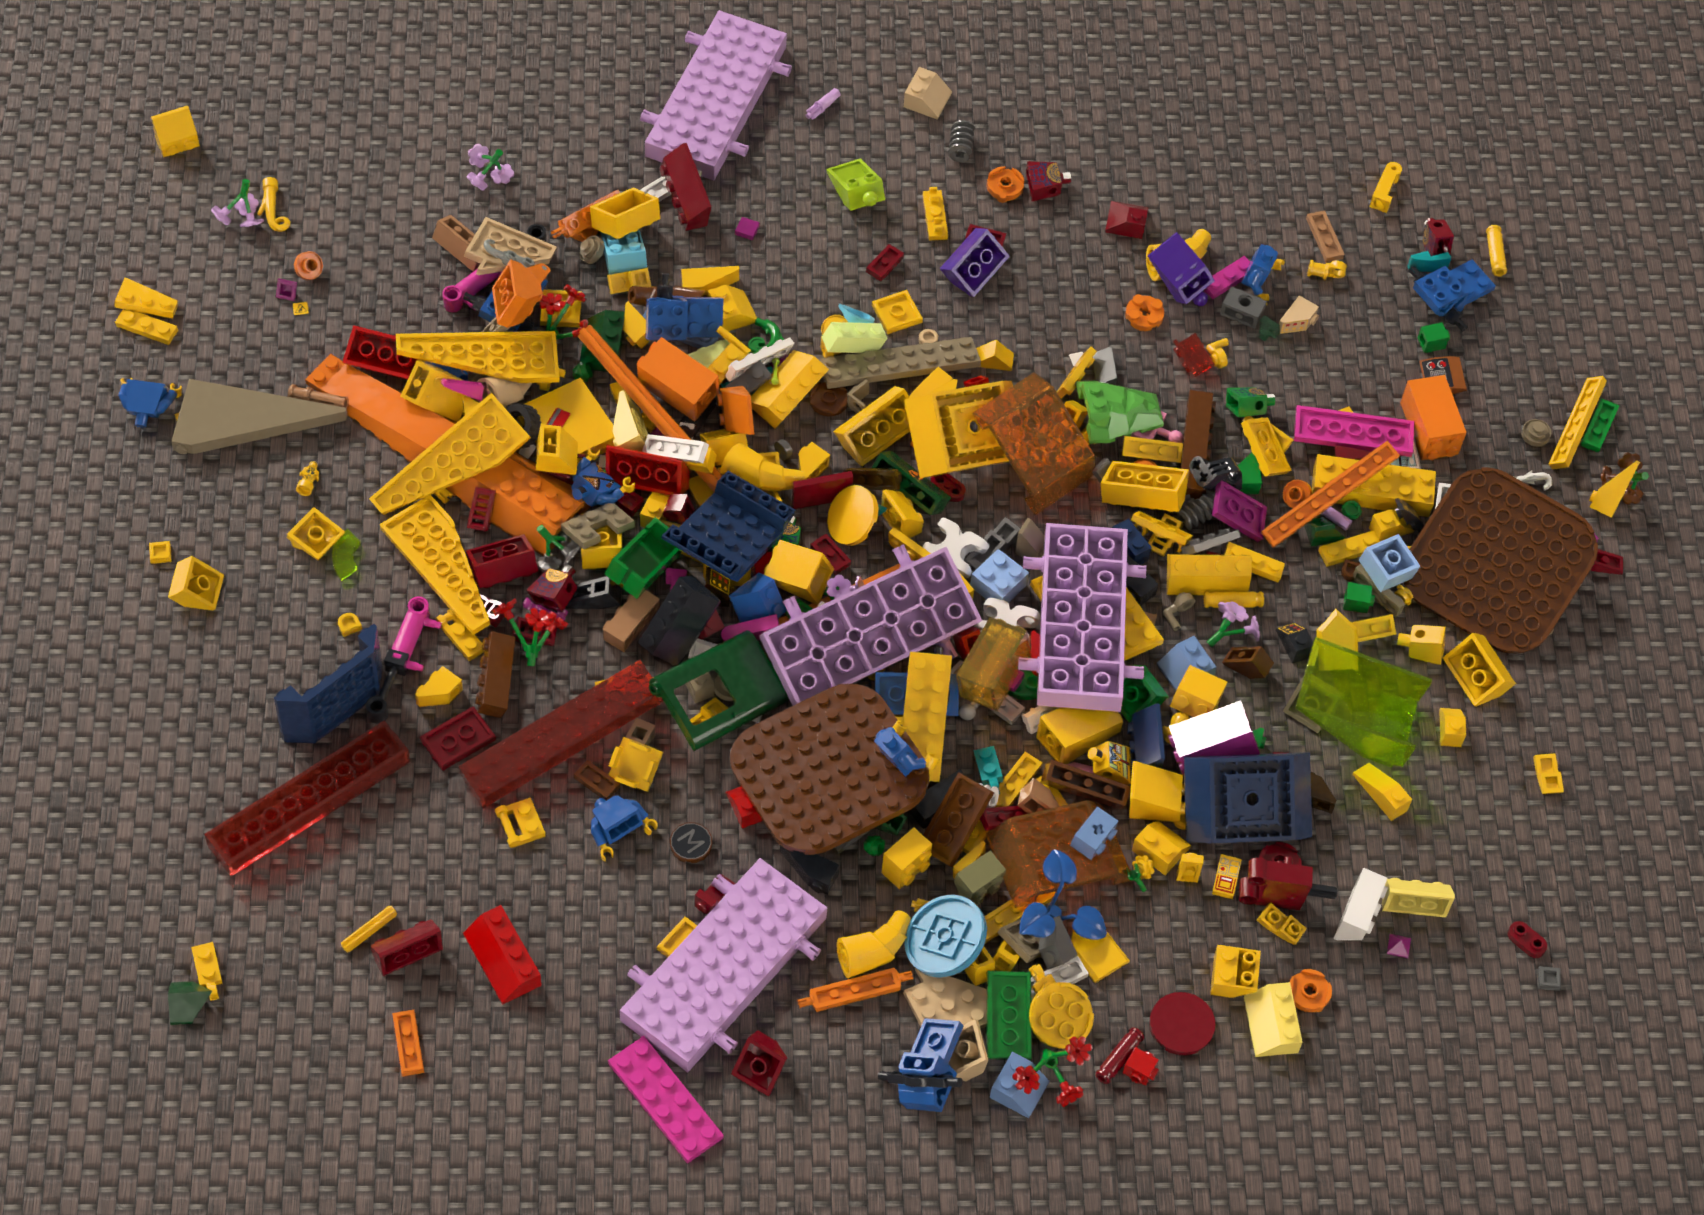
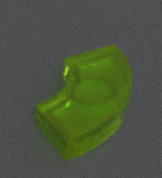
M348 528L345 530V534L334 544L332 551L333 567L341 581L358 570L353 556L355 551L361 546V542Z

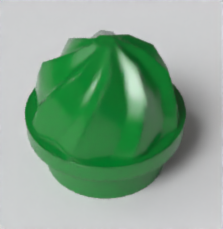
M578 363L573 369L575 380L581 378L583 382H587L593 376L588 363Z
M878 835L868 836L864 841V850L871 856H880L883 853L885 840L881 839Z

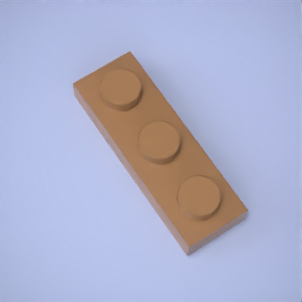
M1325 210L1307 214L1306 220L1325 263L1343 259L1345 254Z

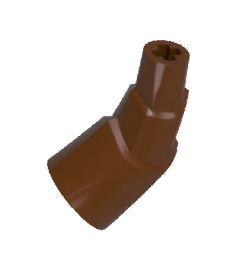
M677 285L673 287V296L709 297L706 290ZM631 286L628 291L629 303L646 307L647 299L657 297V286Z

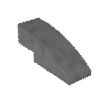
M1005 517L994 531L990 530L983 538L989 545L987 552L982 554L973 551L965 561L977 569L997 549L1005 553L1016 542L1020 528Z

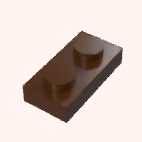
M588 760L574 773V779L606 801L620 788L619 782Z

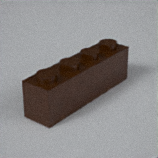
M491 631L489 636L484 638L482 642L484 656L481 657L479 665L482 668V674L479 675L477 686H480V691L477 693L475 704L478 705L477 713L502 718L508 709L515 645L514 636Z
M1050 760L1046 763L1040 782L1118 810L1125 807L1131 786L1055 760Z

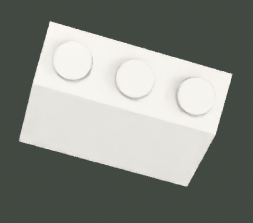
M1363 868L1353 887L1333 939L1362 940L1366 933H1371L1375 923L1371 919L1373 915L1377 917L1381 908V904L1378 901L1380 898L1384 899L1388 887L1385 886L1387 877Z

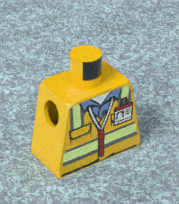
M1107 741L1090 748L1088 758L1093 760L1094 774L1126 785L1131 783L1130 747Z

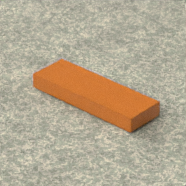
M408 1010L392 1013L402 1077L424 1073L415 1011Z

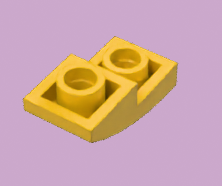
M1272 903L1265 907L1256 920L1269 931L1293 945L1297 944L1307 929L1292 915L1286 916Z

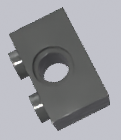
M1231 287L1222 303L1220 315L1256 329L1264 313L1267 301L1248 294L1241 289Z

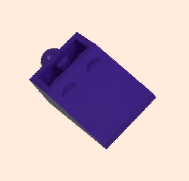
M1175 233L1151 252L1148 258L1176 302L1187 304L1193 299L1195 305L1204 306L1208 301V296L1203 290L1215 280L1201 259L1178 233Z

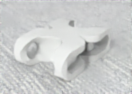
M941 518L938 525L941 531L947 535L945 540L937 545L925 542L922 547L930 553L947 547L959 573L964 578H969L972 570L969 564L964 562L965 556L973 551L984 554L989 549V545L983 538L973 532L962 534L958 524L946 518Z
M996 598L986 599L983 605L984 613L993 618V620H982L974 625V627L980 630L982 639L995 643L1004 638L1007 647L1023 651L1027 650L1031 639L1029 634L1021 630V628L1037 627L1041 620L1040 613L1033 608L1022 605L1010 610L1009 603Z

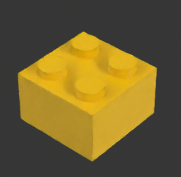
M912 828L884 853L881 873L899 890L904 885H910L919 872L923 873L930 866L932 843L916 828Z

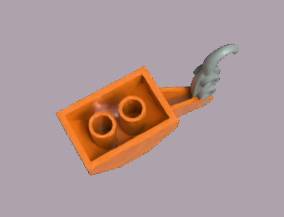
M487 239L483 244L485 250L490 255L502 259V263L506 265L493 285L492 292L497 324L509 328L523 323L527 316L532 314L533 307L543 296L541 283L550 273V268L543 263L535 265L531 258L521 257L511 250L504 252L490 246V244H495V241Z

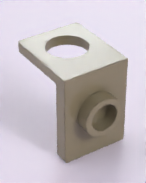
M865 379L847 393L848 407L856 413L866 408V405L861 400L869 394V381Z

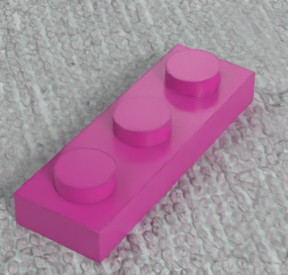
M1243 256L1213 275L1215 281L1204 291L1212 299H1215L1231 287L1242 282L1250 261Z

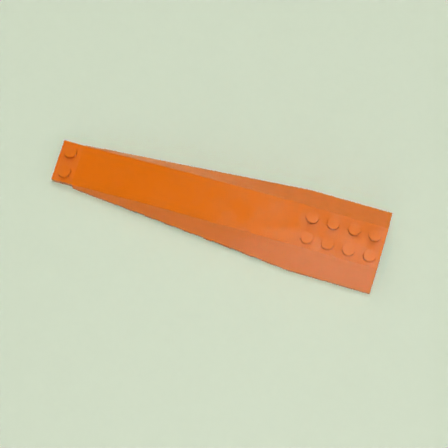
M331 353L305 379L306 384L318 392L348 397L347 415L352 419H356L366 430L373 432L379 440L389 444V447L395 452L398 451L408 462H412L457 423L400 396L401 392L350 365L343 364L342 360ZM516 452L502 464L447 487V490L453 496L459 497L470 509L476 486L496 490L491 523L512 537L524 534L534 551L542 556L546 553V540L537 531V527L543 525L551 535L557 536L561 531L562 523L572 519L576 513L580 515L585 513L591 507L582 499L576 500L573 497L571 485L547 473L537 471L535 469L536 463ZM479 494V498H490L488 495ZM478 502L477 506L488 507V504ZM476 511L477 514L486 515V512ZM550 543V548L552 550L555 547V545L553 543Z

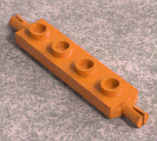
M619 189L559 220V228L551 231V235L555 234L552 237L557 238L563 234L566 238H569L592 226L590 206L620 194Z
M895 968L810 989V997L797 999L799 1009L812 1005L816 1012L900 991L901 982L913 980V974L911 970L898 973Z

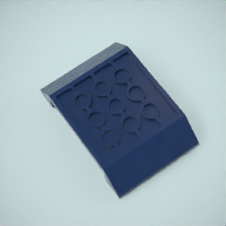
M727 471L717 481L715 492L679 528L672 525L661 538L727 578L738 582L781 538L796 510L732 472Z
M375 624L369 628H364L358 635L360 651L355 654L354 658L347 663L341 664L330 676H325L318 685L306 690L303 696L291 685L277 693L276 697H274V702L284 742L315 744L363 708L370 697L379 696L383 665L378 631Z

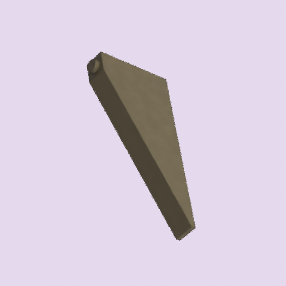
M189 379L171 442L173 450L180 454H196L347 421V408Z

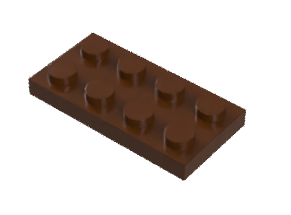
M958 772L923 834L932 843V856L951 867L954 866L993 797V791Z

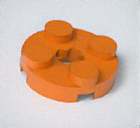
M997 167L989 173L986 187L994 198L1001 203H1006L1018 198L1023 193L1024 177L1014 168L1010 170L1005 169V167ZM1002 182L1010 184L1008 186L1002 185Z
M1137 294L1128 302L1125 317L1131 322L1130 325L1140 331H1150L1153 327H1159L1163 322V303L1161 300L1151 296ZM1141 311H1147L1148 313L1144 316Z
M1305 969L1291 978L1290 984L1295 1008L1304 1012H1321L1329 1003L1332 995V986L1321 972ZM1312 987V991L1315 990V994L1309 995L1304 990Z

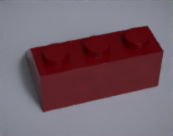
M524 534L465 550L474 579L479 588H489L496 583L510 582L514 578L528 577L535 572H539L534 549Z
M432 919L420 921L412 928L400 930L393 936L379 939L371 945L372 955L382 976L443 950L441 931Z

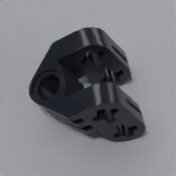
M1197 456L1190 462L1189 469L1200 487L1206 490L1214 488L1216 491V485L1223 480L1239 491L1242 489V472L1233 458L1228 457L1208 462L1206 459Z

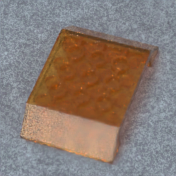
M1036 373L1030 374L972 413L982 430L987 428L991 430L1030 495L1024 499L1034 515H1037L1094 476L1092 472L1095 468L1094 453L1054 387Z
M1086 800L1011 817L986 833L993 854L1006 869L1003 878L1015 908L1035 903L1038 895L1055 892L1059 888L1060 882L1053 883L1049 881L1043 873V862L1052 850H1059L1068 855L1077 869L1075 881L1071 884L1064 883L1063 889L1110 878L1113 885L1132 881L1128 878L1126 867L1129 870L1130 868L1116 835L1111 841L1107 839L1104 843L1106 847L1100 855L1096 854L1092 860L1070 846L1074 835L1096 807L1105 811L1102 805Z

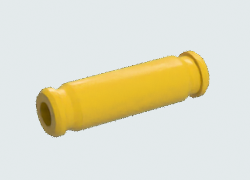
M1491 225L1486 229L1492 274L1500 277L1507 273L1501 227Z
M1254 591L1205 592L1204 607L1219 608V602H1236L1244 608H1254L1257 606L1262 608L1264 606V593L1262 591H1259V593Z

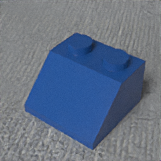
M757 573L729 595L740 623L775 614L779 618L787 611L774 579L761 573Z

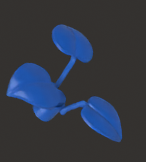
M1052 850L1043 862V873L1049 881L1053 883L1060 882L1059 888L1047 908L1042 903L1037 902L1026 907L1020 920L1019 933L1038 938L1048 937L1055 929L1053 917L1060 915L1062 922L1071 918L1075 919L1072 923V928L1079 936L1092 940L1105 938L1107 931L1101 913L1094 907L1082 906L1078 909L1077 915L1062 916L1061 909L1055 905L1064 887V883L1071 884L1075 881L1077 869L1068 855L1059 850Z

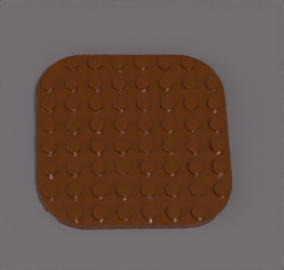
M1482 467L1481 469L1469 470L1461 474L1445 493L1409 549L1419 563L1420 568L1412 579L1404 582V585L1411 591L1412 599L1419 605L1470 635L1472 633L1484 635L1492 648L1511 654L1525 653L1540 646L1551 634L1592 569L1597 557L1598 543L1593 528L1578 513L1502 470Z
M839 684L749 727L738 736L730 752V764L736 780L774 839L783 848L791 852L794 850L805 852V855L829 851L909 811L924 798L930 783L929 769L926 766L922 769L912 770L905 777L881 753L874 742L876 734L883 729L893 727L898 719L876 691L858 684ZM905 731L901 738L909 745L918 758H924Z

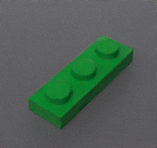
M1601 398L1580 446L1599 453L1619 405Z

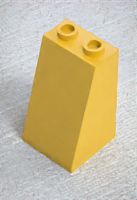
M1060 707L1040 717L1036 738L1055 761L1068 764L1088 752L1090 748L1098 746L1121 732L1123 719L1115 711Z

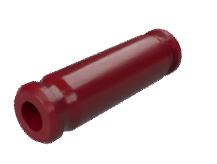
M1135 1027L1130 1028L1129 1032L1125 1034L1102 1063L1100 1069L1095 1072V1076L1100 1082L1109 1084L1111 1079L1116 1076L1127 1062L1134 1048H1138L1140 1042L1144 1040V1034Z

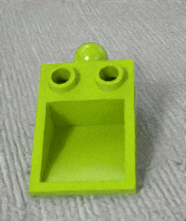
M861 158L826 169L843 204L850 211L864 206L871 207L877 202L885 200L882 179Z

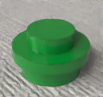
M1347 501L1343 504L1341 512L1350 520H1356L1360 517L1362 509L1356 501Z

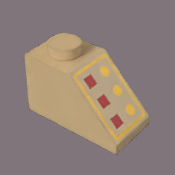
M1298 296L1281 318L1277 332L1283 334L1306 331L1311 324L1314 325L1318 320L1319 315L1317 312L1319 306Z

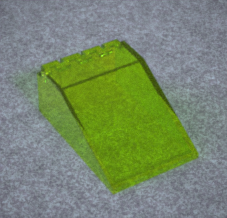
M1315 637L1295 708L1363 758L1391 768L1394 765L1403 767L1416 745L1408 742V733L1411 731L1414 720L1413 716L1415 715L1418 702L1431 685L1432 679Z

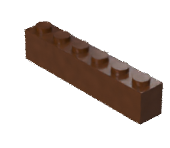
M1190 390L1187 400L1180 469L1189 470L1186 495H1190L1195 500L1197 498L1200 499L1202 494H1206V489L1197 484L1189 469V465L1192 459L1197 456L1207 461L1210 460L1211 449L1207 448L1212 442L1213 433H1209V429H1213L1214 417H1211V413L1215 412L1216 401H1212L1213 393Z

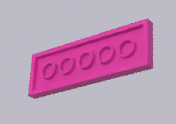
M1300 405L1296 407L1294 441L1333 447L1339 445L1373 451L1388 440L1400 456L1412 457L1414 421Z
M645 1036L608 1060V1064L687 1164L724 1138L722 1132Z

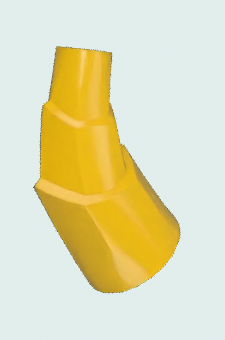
M1199 229L1192 238H1188L1185 242L1201 259L1207 252L1206 249L1211 241V235L1208 231ZM1161 244L1149 245L1146 251L1147 270L1153 281L1162 279L1149 260L1148 255Z
M743 443L734 445L725 456L721 465L722 475L730 471L765 491L791 490L793 481L805 479L804 471L787 469L781 465L768 462L765 457Z
M898 910L893 913L887 924H884L873 933L866 932L838 938L837 954L841 969L846 978L854 977L891 962L895 958V953L907 938L906 932L911 917L907 913Z

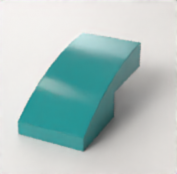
M1428 251L1413 254L1410 256L1407 268L1411 269V267L1415 266L1419 272H1434L1443 266L1448 268L1451 256L1449 252L1431 256Z

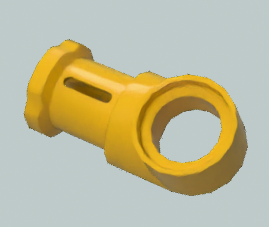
M1310 260L1307 276H1318L1326 280L1327 276L1343 278L1346 275L1347 265L1342 261L1321 264Z

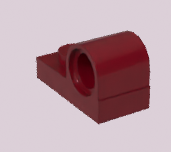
M671 494L662 514L666 519L680 522L682 525L696 510L688 495Z

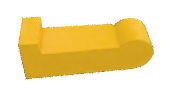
M1390 162L1386 165L1373 193L1369 207L1385 213L1388 212L1392 201L1389 193L1393 184L1399 181L1402 172L1400 164Z

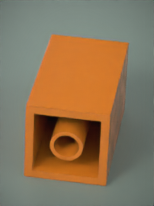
M662 337L657 342H653L649 352L645 356H641L637 362L638 379L647 390L694 422L719 394V376Z
M1440 375L1408 380L1400 404L1406 420L1414 421V436L1421 460H1434L1439 457L1458 455L1466 435V429L1446 376Z

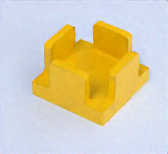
M623 737L620 746L615 747L608 765L611 767L609 776L617 782L649 792L663 752L630 738Z

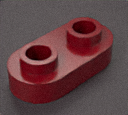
M949 473L930 477L932 483L951 497L950 501L959 502L964 499L966 492L964 484Z
M1516 921L1509 927L1508 938L1532 958H1540L1545 954L1547 950L1546 940L1526 923ZM1517 929L1522 930L1523 933H1519ZM1534 943H1538L1540 947H1536Z

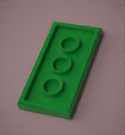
M987 971L988 1059L1008 1060L1011 1053L1014 1052L1027 1060H1032V1028L1029 1021L1031 972Z

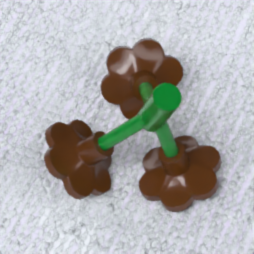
M1627 452L1623 455V458L1618 460L1620 472L1635 461L1640 462L1632 478L1633 484L1628 485L1622 497L1625 504L1640 503L1643 492L1638 489L1637 483L1638 481L1647 480L1649 477L1647 472L1637 473L1643 466L1640 461L1641 458L1637 453L1631 454ZM1603 467V472L1601 473L1602 486L1618 475L1612 474L1611 467Z

